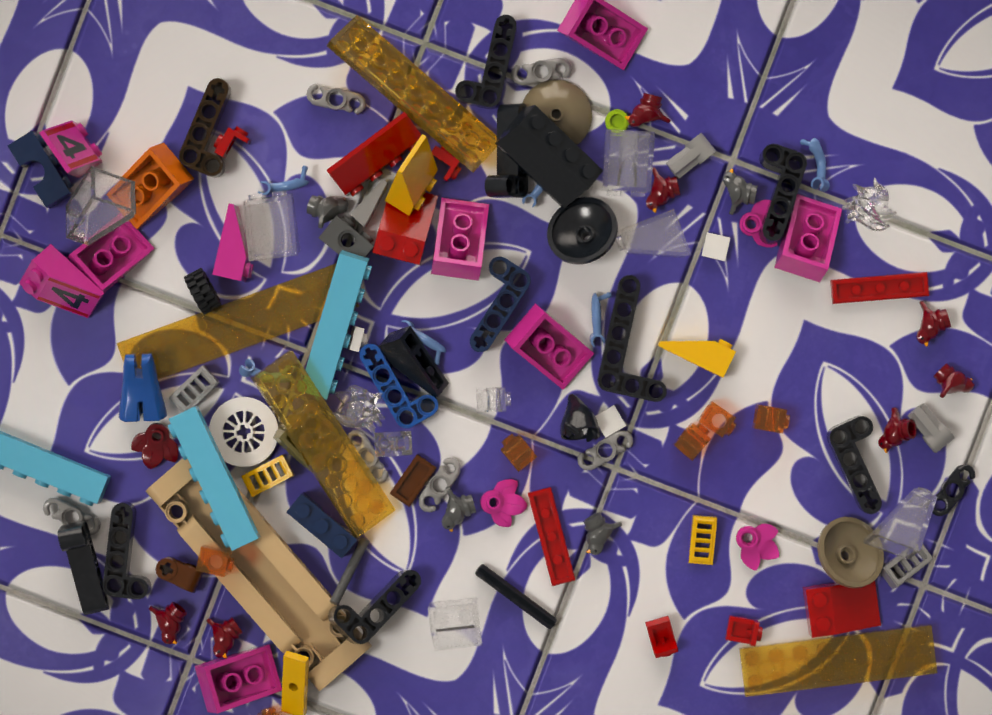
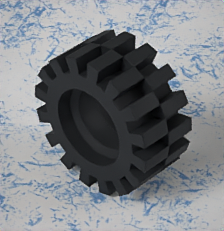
M202 268L184 276L185 283L194 301L204 315L222 306L213 285Z

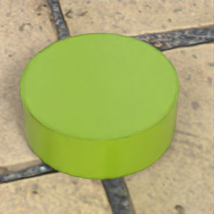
M619 109L610 111L605 118L607 130L613 134L623 133L629 126L625 118L628 115Z

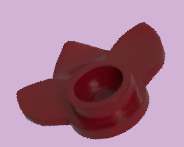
M153 423L147 428L146 432L138 433L133 438L131 450L142 452L143 463L148 469L157 467L163 458L171 462H176L178 459V445L176 441L170 438L168 428L161 423ZM153 433H159L161 438H154Z

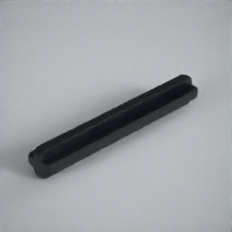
M481 564L477 568L476 576L546 628L551 629L556 624L557 619L487 566Z

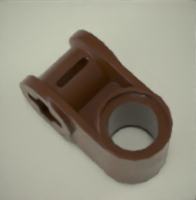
M172 557L161 559L155 569L159 578L192 593H195L204 572L203 569L181 562ZM169 562L173 572L164 574V569L161 565H166Z

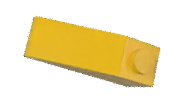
M722 339L719 342L659 341L657 344L658 347L721 378L724 377L736 351L731 349L733 345Z

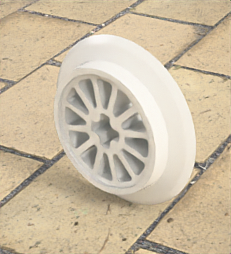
M238 397L228 400L215 411L211 418L209 430L224 461L238 467L257 465L271 455L277 444V441L273 438L279 429L276 417L267 405L257 399ZM239 411H243V422L240 421L237 415ZM247 411L253 413V416L251 417L248 423ZM231 415H234L238 425L229 420ZM258 416L261 422L252 426L251 423ZM227 422L228 424H230L231 426H233L235 429H234V430H225V429H224L225 423ZM261 424L264 425L265 431H254V428ZM241 425H245L246 429L250 428L251 433L247 434L246 439H244L243 435H238ZM224 432L234 433V436L225 439ZM254 434H264L263 441L256 438ZM237 438V441L231 448L227 442ZM251 439L260 444L257 449L254 448ZM240 441L242 442V452L235 450ZM246 441L252 450L251 452H245Z

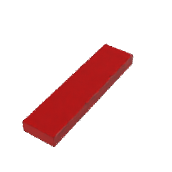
M927 272L830 280L832 304L929 296Z
M551 487L528 492L552 586L574 581L575 576Z

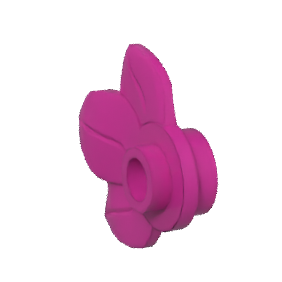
M761 200L754 204L751 212L741 217L739 227L745 235L752 236L759 246L766 248L776 247L778 245L777 242L772 245L765 244L759 236L770 201ZM750 220L755 222V228L753 229L747 226V222ZM773 222V225L767 230L770 232V237L774 236V228L778 222Z
M506 479L499 481L493 490L486 491L480 499L481 508L484 512L491 514L493 522L498 526L510 527L512 523L511 516L521 514L528 506L521 496L515 494L518 486V481ZM492 498L496 499L494 507H491L489 504Z
M760 524L755 528L744 526L738 530L736 542L741 547V559L750 569L756 571L759 567L760 559L771 560L779 558L778 547L772 540L778 533L774 526ZM747 533L752 535L750 542H745L743 539Z

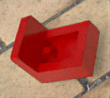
M237 126L234 130L228 127L224 136L220 134L215 141L214 147L216 150L214 153L226 158L237 138L247 144L251 143V140L247 138L249 133Z
M435 145L432 150L433 156L450 166L443 179L449 182L450 178L455 180L462 169L459 167L461 162L453 157L455 152L445 145H442L441 148Z
M729 615L725 640L756 646V641H761L763 627H759L760 622L758 620Z
M669 616L645 622L655 658L667 657L679 651Z

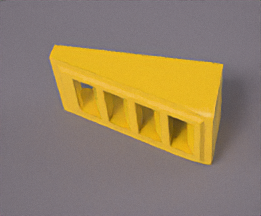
M285 454L241 477L251 496L254 497L293 477L295 474ZM278 462L285 474L282 477L275 466ZM271 467L277 478L276 480H272L266 468ZM258 472H263L268 484L264 485ZM252 475H254L260 486L257 490L250 479Z
M692 515L688 563L713 565L717 517ZM698 524L711 525L710 529L697 528ZM697 533L710 534V539L697 538L696 535ZM696 542L709 543V548L695 547ZM695 552L708 553V558L695 557L694 554Z

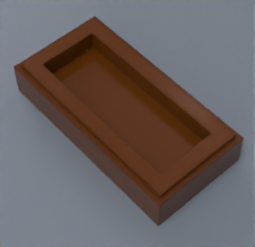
M417 454L389 494L410 507L437 467Z

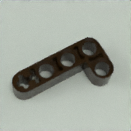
M220 78L211 80L207 85L179 152V160L183 165L213 178L220 177L224 173L225 163L220 157L207 152L231 95V87ZM222 84L225 92L218 94L216 100L220 102V105H217L215 102L209 101V98L215 99L217 93L214 91V88L220 87ZM208 106H213L216 109L215 116L210 119L205 118L204 110ZM200 128L205 129L207 133L205 139L197 141L194 136L196 130ZM195 151L197 153L196 161L187 163L185 159L187 152ZM211 160H218L219 169L214 173L209 172L207 168L208 163Z

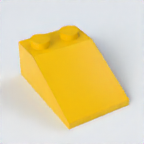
M421 135L397 171L385 199L386 202L409 216L414 209L417 211L420 209L426 199L422 196L426 191L431 192L437 183L434 177L438 169L427 136Z

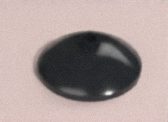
M593 197L577 198L567 207H560L554 213L548 225L547 240L553 253L562 261L577 265L591 263L604 256L613 246L618 233V221L611 207L604 201ZM586 236H590L589 239L584 240Z

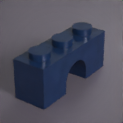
M30 131L7 145L21 167L25 168L35 162H39L43 166L45 171L44 178L33 188L46 208L50 209L74 194L71 189L74 186L67 174L63 175L58 168L61 166L60 162L54 154H49L46 149L48 145L40 133L37 134L35 131Z
M304 492L286 512L340 558H343L359 539L342 523L330 517L318 503Z

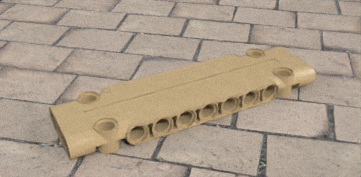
M182 458L146 490V493L165 513L166 518L178 528L177 531L184 541L283 654L286 651L296 654L300 651L309 653L308 679L321 691L372 645L369 641L364 644H352L334 628L328 619L330 609L337 606L330 602L332 595L239 488V493L261 537L233 551L230 547L226 548L220 536L223 534L220 525L215 526L210 516V513L213 512L210 504H205L201 498L199 491L202 488L199 481L194 482L189 472V469L192 467L188 459L184 460ZM174 505L182 507L183 515L181 518H176L172 515L171 510ZM340 609L337 612V619L345 621L346 614ZM355 628L354 637L359 640L363 635Z

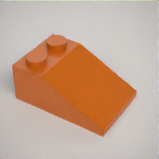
M163 142L150 147L106 194L132 225L139 229L176 198L194 180V177Z

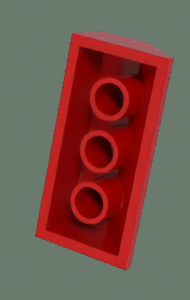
M403 112L328 168L327 172L346 196L349 194L355 196L364 189L363 184L369 179L374 182L384 174L381 170L390 165L392 168L403 160L401 156L408 150L411 152L421 134L408 115Z

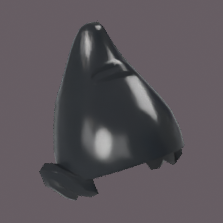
M569 394L567 407L560 425L561 438L565 440L586 439L587 442L598 439L601 433L599 432L598 422L594 413L578 396Z

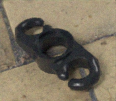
M967 464L957 466L946 481L943 482L940 492L934 499L936 501H943L945 508L938 510L935 507V502L931 501L929 508L934 515L943 516L948 514L959 499L962 498L965 488L970 485V480H962L960 472L966 470L969 472L970 479H974L975 471L973 467ZM951 483H955L959 487V493L955 497H949L946 494V487Z

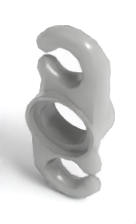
M563 58L539 60L533 64L522 65V68L527 72L526 78L520 79L517 76L520 70L519 65L512 69L511 77L519 85L543 83L551 79L559 80L561 75L556 72V67L559 64L564 65L566 69L562 75L563 78H568L572 69L569 61ZM538 65H544L548 68L549 73L545 78L540 79L536 77L534 70Z
M313 84L307 90V99L315 106L336 111L345 110L350 113L353 111L350 106L351 100L358 99L360 106L354 110L357 115L362 113L366 107L365 98L356 92L321 86L322 97L315 99L312 94L318 89V85ZM335 92L343 96V102L339 106H333L329 101L331 94Z
M353 430L346 436L347 444H351L354 436L361 438V444L358 446L351 445L350 450L354 452L356 461L369 482L376 485L384 483L388 478L387 470L382 472L380 478L373 477V471L375 469H383L384 465L380 462L378 453L366 434L359 430ZM365 450L371 451L374 455V460L370 464H364L360 460V454Z
M619 430L600 440L594 447L585 451L587 455L593 457V462L590 465L585 464L583 461L584 453H579L577 458L578 465L583 470L596 469L612 460L618 453L625 451V447L620 446L617 442L620 436L626 437V447L631 448L633 444L632 435L628 431ZM607 443L611 445L612 454L609 457L599 455L598 448L601 444Z
M444 459L443 463L445 465H454L455 471L449 474L445 471L443 465L440 466L438 472L430 479L421 493L419 506L423 511L431 513L436 510L435 506H427L425 504L427 497H432L435 504L439 505L443 496L447 494L446 489L443 492L434 490L433 482L435 479H444L447 487L451 488L460 475L461 465L456 459Z
M49 498L43 505V511L48 516L51 514L49 510L50 505L57 504L59 511L52 514V518L61 521L63 525L70 524L65 519V513L70 510L78 513L79 519L77 522L92 519L90 514H85L78 506L72 505L60 498ZM98 518L93 519L94 528L90 530L91 535H95L100 529Z

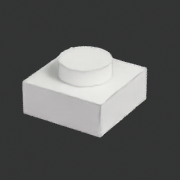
M353 326L348 346L349 350L359 352L360 347L362 348L365 345L367 334L364 333V328Z

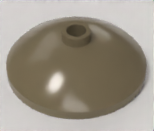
M548 80L540 83L528 92L522 102L527 107L536 105L576 145L586 137L592 122L590 102L579 87L568 81ZM554 110L560 111V118H553L552 112Z
M840 517L828 523L821 531L817 544L818 557L823 569L832 580L844 587L861 588L877 579L883 568L884 552L879 537L869 525L857 518Z

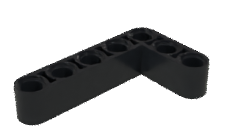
M627 275L619 280L597 383L602 390L659 402L667 394V388L663 382L622 372L640 291L639 280L635 276ZM627 279L635 282L636 288L632 293H627L622 288L623 282ZM620 303H626L630 306V314L628 316L622 317L618 314L617 307ZM617 326L625 330V337L622 340H615L612 336V330ZM611 350H616L620 354V360L616 364H611L607 360V354ZM607 373L612 374L615 378V383L612 387H604L602 385V377ZM629 379H635L638 382V389L633 393L628 392L625 388L626 381ZM653 384H658L662 388V393L657 398H653L649 394V388Z

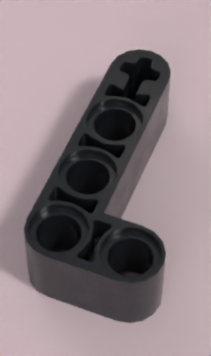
M502 15L495 22L482 83L464 80L457 84L455 94L461 103L484 109H494L499 105L516 34L517 23L512 16ZM505 21H508L509 26L513 27L508 29L506 33V39H510V41L501 38L502 27L499 25H504ZM502 44L506 46L508 51L504 56H497L493 51L495 46ZM492 68H498L501 70L502 76L498 80H492L488 76L489 71ZM469 86L473 89V94L470 98L460 96L459 91L462 87ZM488 91L494 92L497 96L496 101L492 104H488L483 100V95Z
M524 103L502 104L498 107L497 140L521 110L527 107ZM497 146V175H489L485 180L487 196L493 198L526 197L528 193V175Z
M778 144L767 145L759 157L760 164L764 168L779 173L759 231L762 242L769 245L778 242L784 234L807 166V159L804 154ZM769 151L774 152L777 155V161H769L766 153ZM789 160L798 161L800 169H792L789 166ZM781 183H790L793 188L792 192L783 191ZM774 205H782L785 209V214H776ZM773 222H778L774 228L775 235L770 237V232L767 230L773 225Z
M855 416L830 428L827 432V441L859 509L867 514H874L880 510L882 501L855 442L868 437L872 433L873 423L865 416ZM859 420H863L867 428L865 432L859 434L855 430V424ZM837 430L843 431L845 435L844 441L839 444L833 440V434ZM847 452H852L855 456V461L851 465H845L843 457ZM858 474H862L865 477V483L861 487H856L853 483L854 477ZM866 491L867 496L875 500L872 503V508L864 506L867 499L864 494L858 495V492Z
M121 502L115 505L111 511L103 590L112 597L142 599L150 593L152 587L147 577L129 574L136 520V508L130 502ZM125 507V511L129 512V515L124 517L123 524H128V526H116L117 523L122 522L123 518L122 514H119L118 511ZM121 530L126 534L127 539L125 543H119L116 540L115 534L117 531ZM118 554L123 557L124 563L122 567H117L113 564L112 559L114 555ZM115 578L120 581L121 588L119 591L111 589V579ZM136 581L144 584L145 591L143 594L135 592L133 585Z
M86 520L62 525L58 530V540L61 550L67 553L83 614L88 615L109 610L108 597L103 590V579Z
M404 570L397 573L359 614L347 605L332 607L328 613L329 622L350 643L364 644L368 642L421 585L419 573L414 570ZM410 576L409 583L411 585H404L407 581L405 577ZM389 592H393L396 596V600L392 605L387 601ZM340 609L346 613V619L342 623L337 619V612ZM373 609L379 612V619L376 622H373L370 618V613ZM358 626L363 630V636L359 640L354 637V630Z

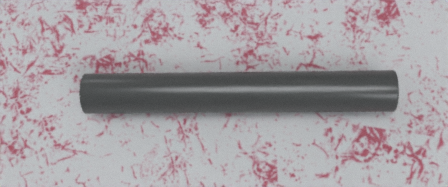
M360 538L330 599L332 604L339 605L369 544V540Z

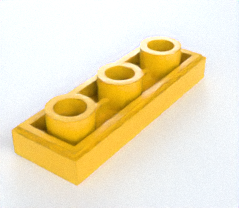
M286 651L283 655L281 711L292 715H306L309 657Z

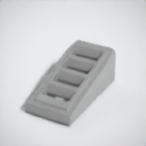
M381 180L351 212V216L364 228L368 226L387 189L388 183L385 180Z
M202 365L169 399L181 412H184L196 406L220 382L205 365ZM200 375L210 384L208 387L198 378ZM194 381L203 390L202 393H199L193 387L192 383ZM187 387L196 396L194 400L184 391ZM181 394L190 404L186 407L177 396Z
M917 540L883 565L880 574L889 586L894 589L903 584L934 558L922 542ZM913 550H916L923 559L921 562L914 555ZM906 556H908L915 565L913 568L906 560ZM898 562H900L907 571L905 574L898 566ZM890 568H892L894 572L897 574V576L899 577L898 579Z

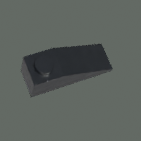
M411 326L389 333L379 345V348L394 368L435 398L439 397L449 384Z

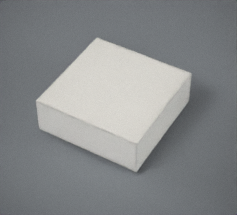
M707 232L701 256L725 261L730 237Z
M614 405L595 416L605 438L626 426Z

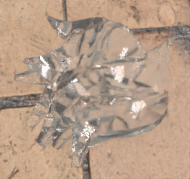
M876 178L873 180V187H861L853 184L858 195L844 200L848 204L842 206V210H849L846 212L848 219L845 222L856 221L873 232L883 231L890 227L885 222L894 217L897 212L892 211L888 207L889 194L887 188L879 184Z
M357 385L349 386L347 391L336 392V396L342 402L338 411L334 413L337 421L345 427L366 428L374 434V429L376 428L373 422L381 427L382 423L379 419H385L381 411L375 406L376 403L383 400L381 397L383 393L372 394L367 389L365 390Z

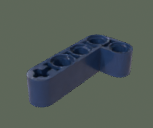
M495 257L489 264L491 275L504 283V286L471 335V348L477 352H485L491 347L531 283V278L525 270L504 257ZM503 261L506 264L507 269L503 274H496L493 271V264L495 262ZM517 274H523L527 278V283L522 288H518L513 284V278ZM504 294H509L514 299L513 305L509 308H504L500 304V298ZM492 314L498 315L501 319V323L497 328H490L487 325V318ZM483 325L488 331L495 334L492 338L489 334L485 338V342H487L486 347L480 346V348H477L475 346L477 342L474 338L483 335L484 331L480 330Z

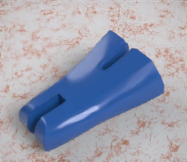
M152 353L142 354V369L137 368L135 354H125L119 405V419L124 422L140 421L142 413L144 421H160L167 416Z

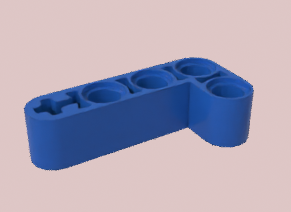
M366 344L361 348L360 359L400 427H413L437 412L439 402L432 395L426 394L413 402L410 401L379 346ZM368 348L377 351L375 359L377 362H380L382 359L383 365L376 366L371 370L370 366L375 364L372 359L365 358ZM381 368L388 370L390 374L386 382H380L376 377L377 371ZM393 389L400 391L402 395L398 403H392L388 398L389 392ZM426 398L433 400L435 404L431 412H425L421 408V403ZM405 410L412 412L414 416L410 424H404L400 419L401 413Z

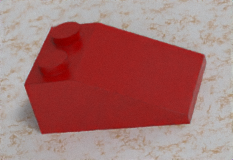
M425 192L422 196L426 198L418 211L414 209L410 216L386 202L372 253L420 266L438 196Z
M875 580L861 588H848L838 583L802 587L808 632L812 638L881 626Z

